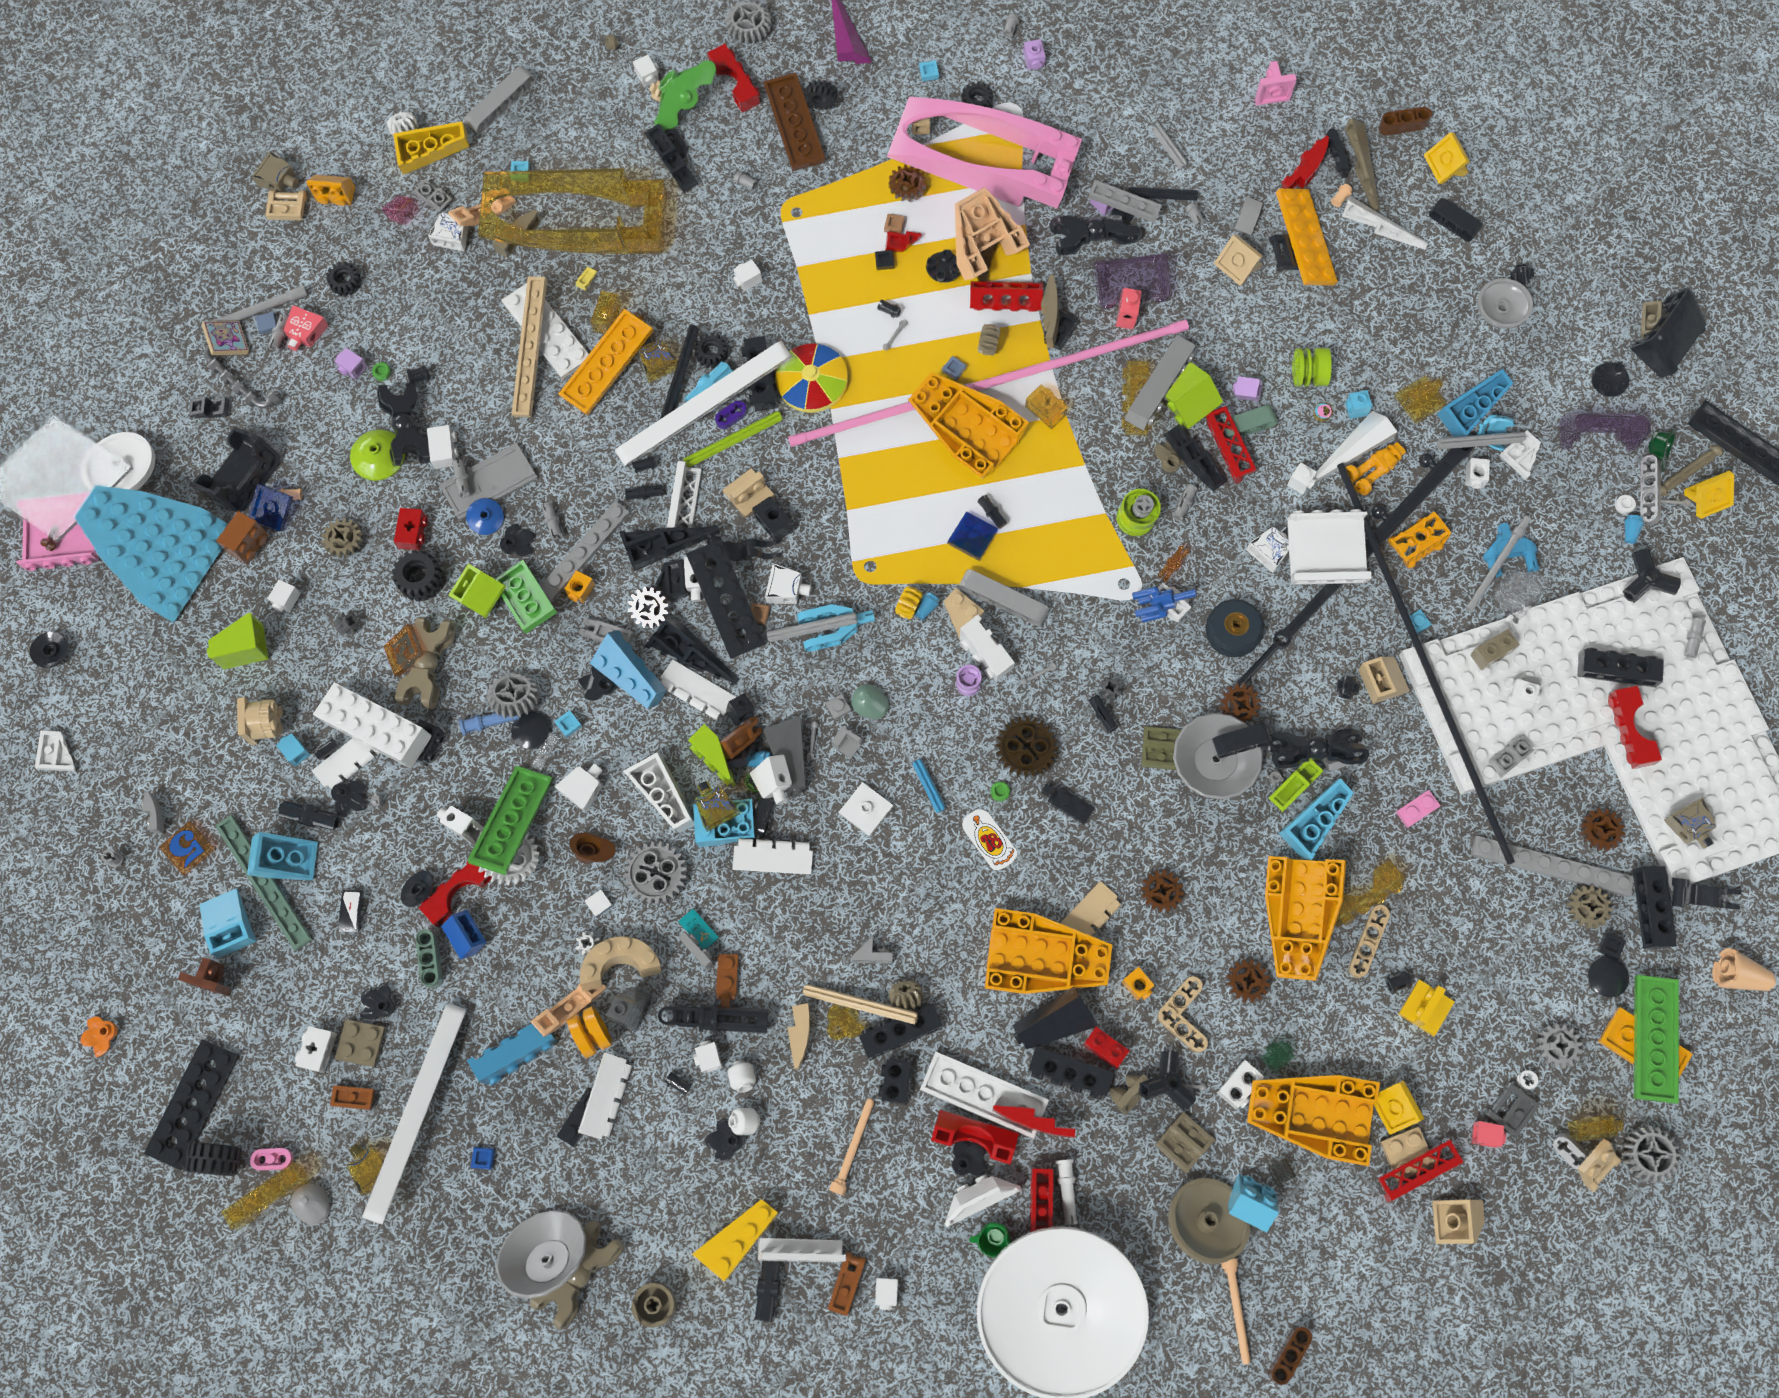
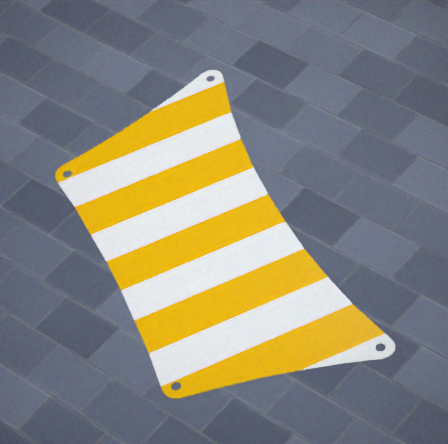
M1002 103L992 108L1023 117L1022 109L1013 103ZM965 124L923 144L942 154L968 163L1022 170L1023 146ZM890 159L828 185L791 197L782 204L781 220L797 266L816 344L825 345L835 350L842 357L847 367L848 384L842 398L830 407L833 424L909 402L910 396L931 372L954 381L942 372V367L952 356L967 365L964 373L957 381H954L964 386L1050 360L1047 344L1044 343V332L1039 310L1030 312L1028 310L1010 311L1009 309H1002L1001 311H993L992 309L977 311L971 309L970 284L971 281H977V277L964 280L960 273L955 280L941 283L933 280L926 271L927 259L933 254L948 249L956 256L955 204L975 193L976 190L920 169V173L924 172L927 179L926 191H923V196L917 195L918 200L911 198V202H908V199L905 198L902 202L901 197L896 199L895 193H890L888 182L892 171H898V166L904 168L905 163ZM995 198L1000 203V207L1011 215V219L1021 226L1027 237L1024 199H1022L1018 207ZM795 207L802 210V215L798 218L791 215V210ZM887 214L905 216L902 234H906L907 231L921 233V238L904 252H893L894 269L876 270L875 251H886L887 232H884ZM1000 241L997 242L987 281L1033 282L1028 247L1015 254L1006 256ZM985 295L984 298H985V299H991L992 296H991V295ZM1004 295L1002 296V298L1007 300L1010 298V296ZM1026 295L1020 297V299L1026 300L1029 298ZM881 299L893 305H899L901 313L898 318H892L891 315L877 310L878 303L882 304L880 303ZM901 320H904L906 322V327L902 328L900 332L897 334L895 339L889 345V350H883V345L889 341L894 332L897 330V328L899 327V322ZM984 324H992L1000 329L996 352L993 356L983 355L977 350L981 329ZM1053 369L978 391L1000 400L1029 422L1014 449L993 473L983 479L950 454L916 410L834 433L847 508L852 566L856 577L860 581L873 585L959 584L966 570L970 569L1007 587L1076 593L1119 601L1133 599L1132 593L1142 589L1141 578L1112 526L1085 466L1066 416ZM987 495L991 502L998 506L999 513L1007 522L1003 528L999 529L990 517H986L985 511L977 502L980 497ZM868 561L875 562V571L867 572L864 568L865 563ZM1122 578H1126L1130 582V587L1126 590H1122L1118 586V581Z

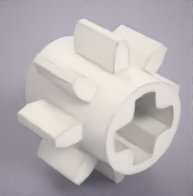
M583 932V936L580 939L576 938L579 942L576 950H583L582 956L584 957L601 941L599 938L594 939L595 934L593 932L590 935H586ZM585 943H592L591 946H585Z

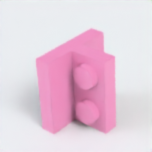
M1270 62L1269 68L1266 70V78L1260 79L1255 96L1256 106L1289 101L1296 83L1295 74L1281 76L1278 62Z

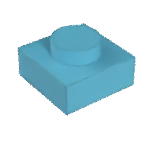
M936 60L919 63L922 82L939 79Z
M511 161V180H529V161Z
M1421 609L1410 615L1417 634L1432 625Z
M570 710L554 721L566 738L582 727Z

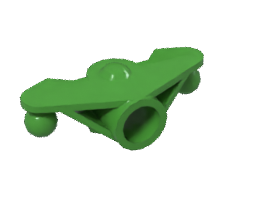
M704 60L700 64L678 73L675 70H671L666 74L658 86V89L661 91L658 116L654 120L655 125L659 123L664 132L678 125L677 113L681 108L690 109L694 107L698 101L696 89L700 85L712 83L716 71L713 62Z

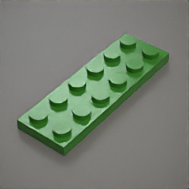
M519 766L515 767L468 858L469 864L503 875L507 874L553 782L552 777Z
M1643 975L1635 976L1634 1099L1670 1104L1679 1103V980Z

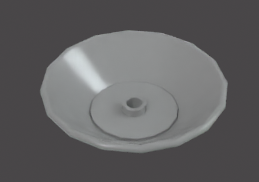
M1211 713L1196 717L1182 728L1175 741L1173 760L1179 777L1189 789L1206 798L1224 800L1239 796L1254 785L1262 769L1263 752L1261 747L1228 757L1218 758L1212 741L1218 735L1249 727L1246 723L1231 715ZM1213 757H1217L1219 762H1214Z
M557 1210L537 1213L522 1221L506 1237L498 1252L496 1272L500 1285L511 1295L525 1299L546 1296L562 1287L576 1273L585 1255L586 1235L581 1222L570 1213Z

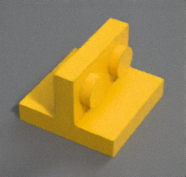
M1450 132L1424 154L1439 184H1444L1453 175L1463 177L1468 173L1466 165L1470 161L1453 132Z
M1727 471L1684 489V496L1696 503L1697 517L1702 519L1734 505V473Z
M1417 980L1398 1015L1434 1037L1455 1001L1443 995L1446 990L1438 985L1432 988L1423 981Z
M1400 1081L1380 1091L1378 1102L1374 1103V1107L1389 1135L1424 1119L1404 1081Z

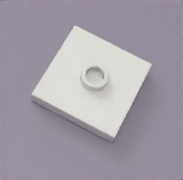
M862 782L841 808L839 814L870 837L893 808V805Z

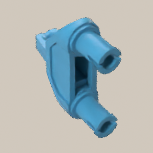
M1502 523L1497 527V540L1483 555V561L1488 564L1489 571L1512 536L1508 523ZM1522 537V539L1517 541L1507 558L1524 557L1527 572H1535L1540 569L1536 557L1537 546L1529 539ZM1501 568L1496 574V578L1503 575Z

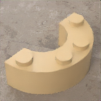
M613 937L600 942L586 955L580 969V984L582 992L601 988L605 972L617 964L633 966L639 971L641 978L661 974V967L654 951L644 942L631 937Z

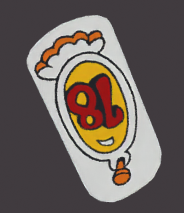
M975 810L964 818L962 825L965 833L993 870L1003 869L1015 860L1017 850L987 811Z

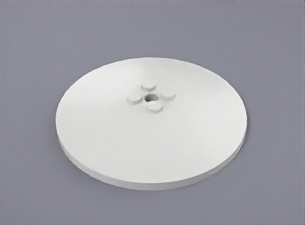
M1049 1227L1019 1237L1004 1248L994 1259L983 1278L979 1290L977 1323L980 1338L988 1357L998 1371L1012 1384L1040 1398H1087L1103 1392L1117 1383L1137 1360L1144 1345L1148 1329V1304L1145 1290L1136 1269L1115 1245L1099 1235L1073 1227ZM1060 1303H1064L1068 1307L1064 1313L1057 1312L1055 1308Z

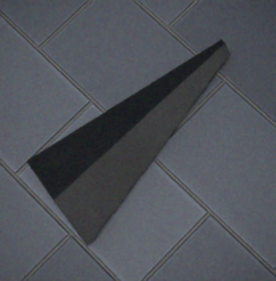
M714 525V527L658 528L652 531L636 530V532L620 531L619 533L635 572L713 537L720 532L718 526Z

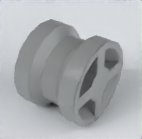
M1146 495L1139 496L1132 508L1135 516L1139 518L1149 516L1154 506L1153 500Z

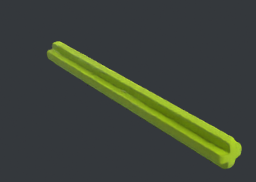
M775 411L683 458V462L690 468L782 421V416L779 411Z

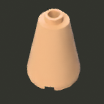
M1724 949L1718 955L1721 956L1719 962H1714L1712 971L1713 981L1718 983L1717 986L1721 988L1769 991L1776 984L1773 972L1735 949Z

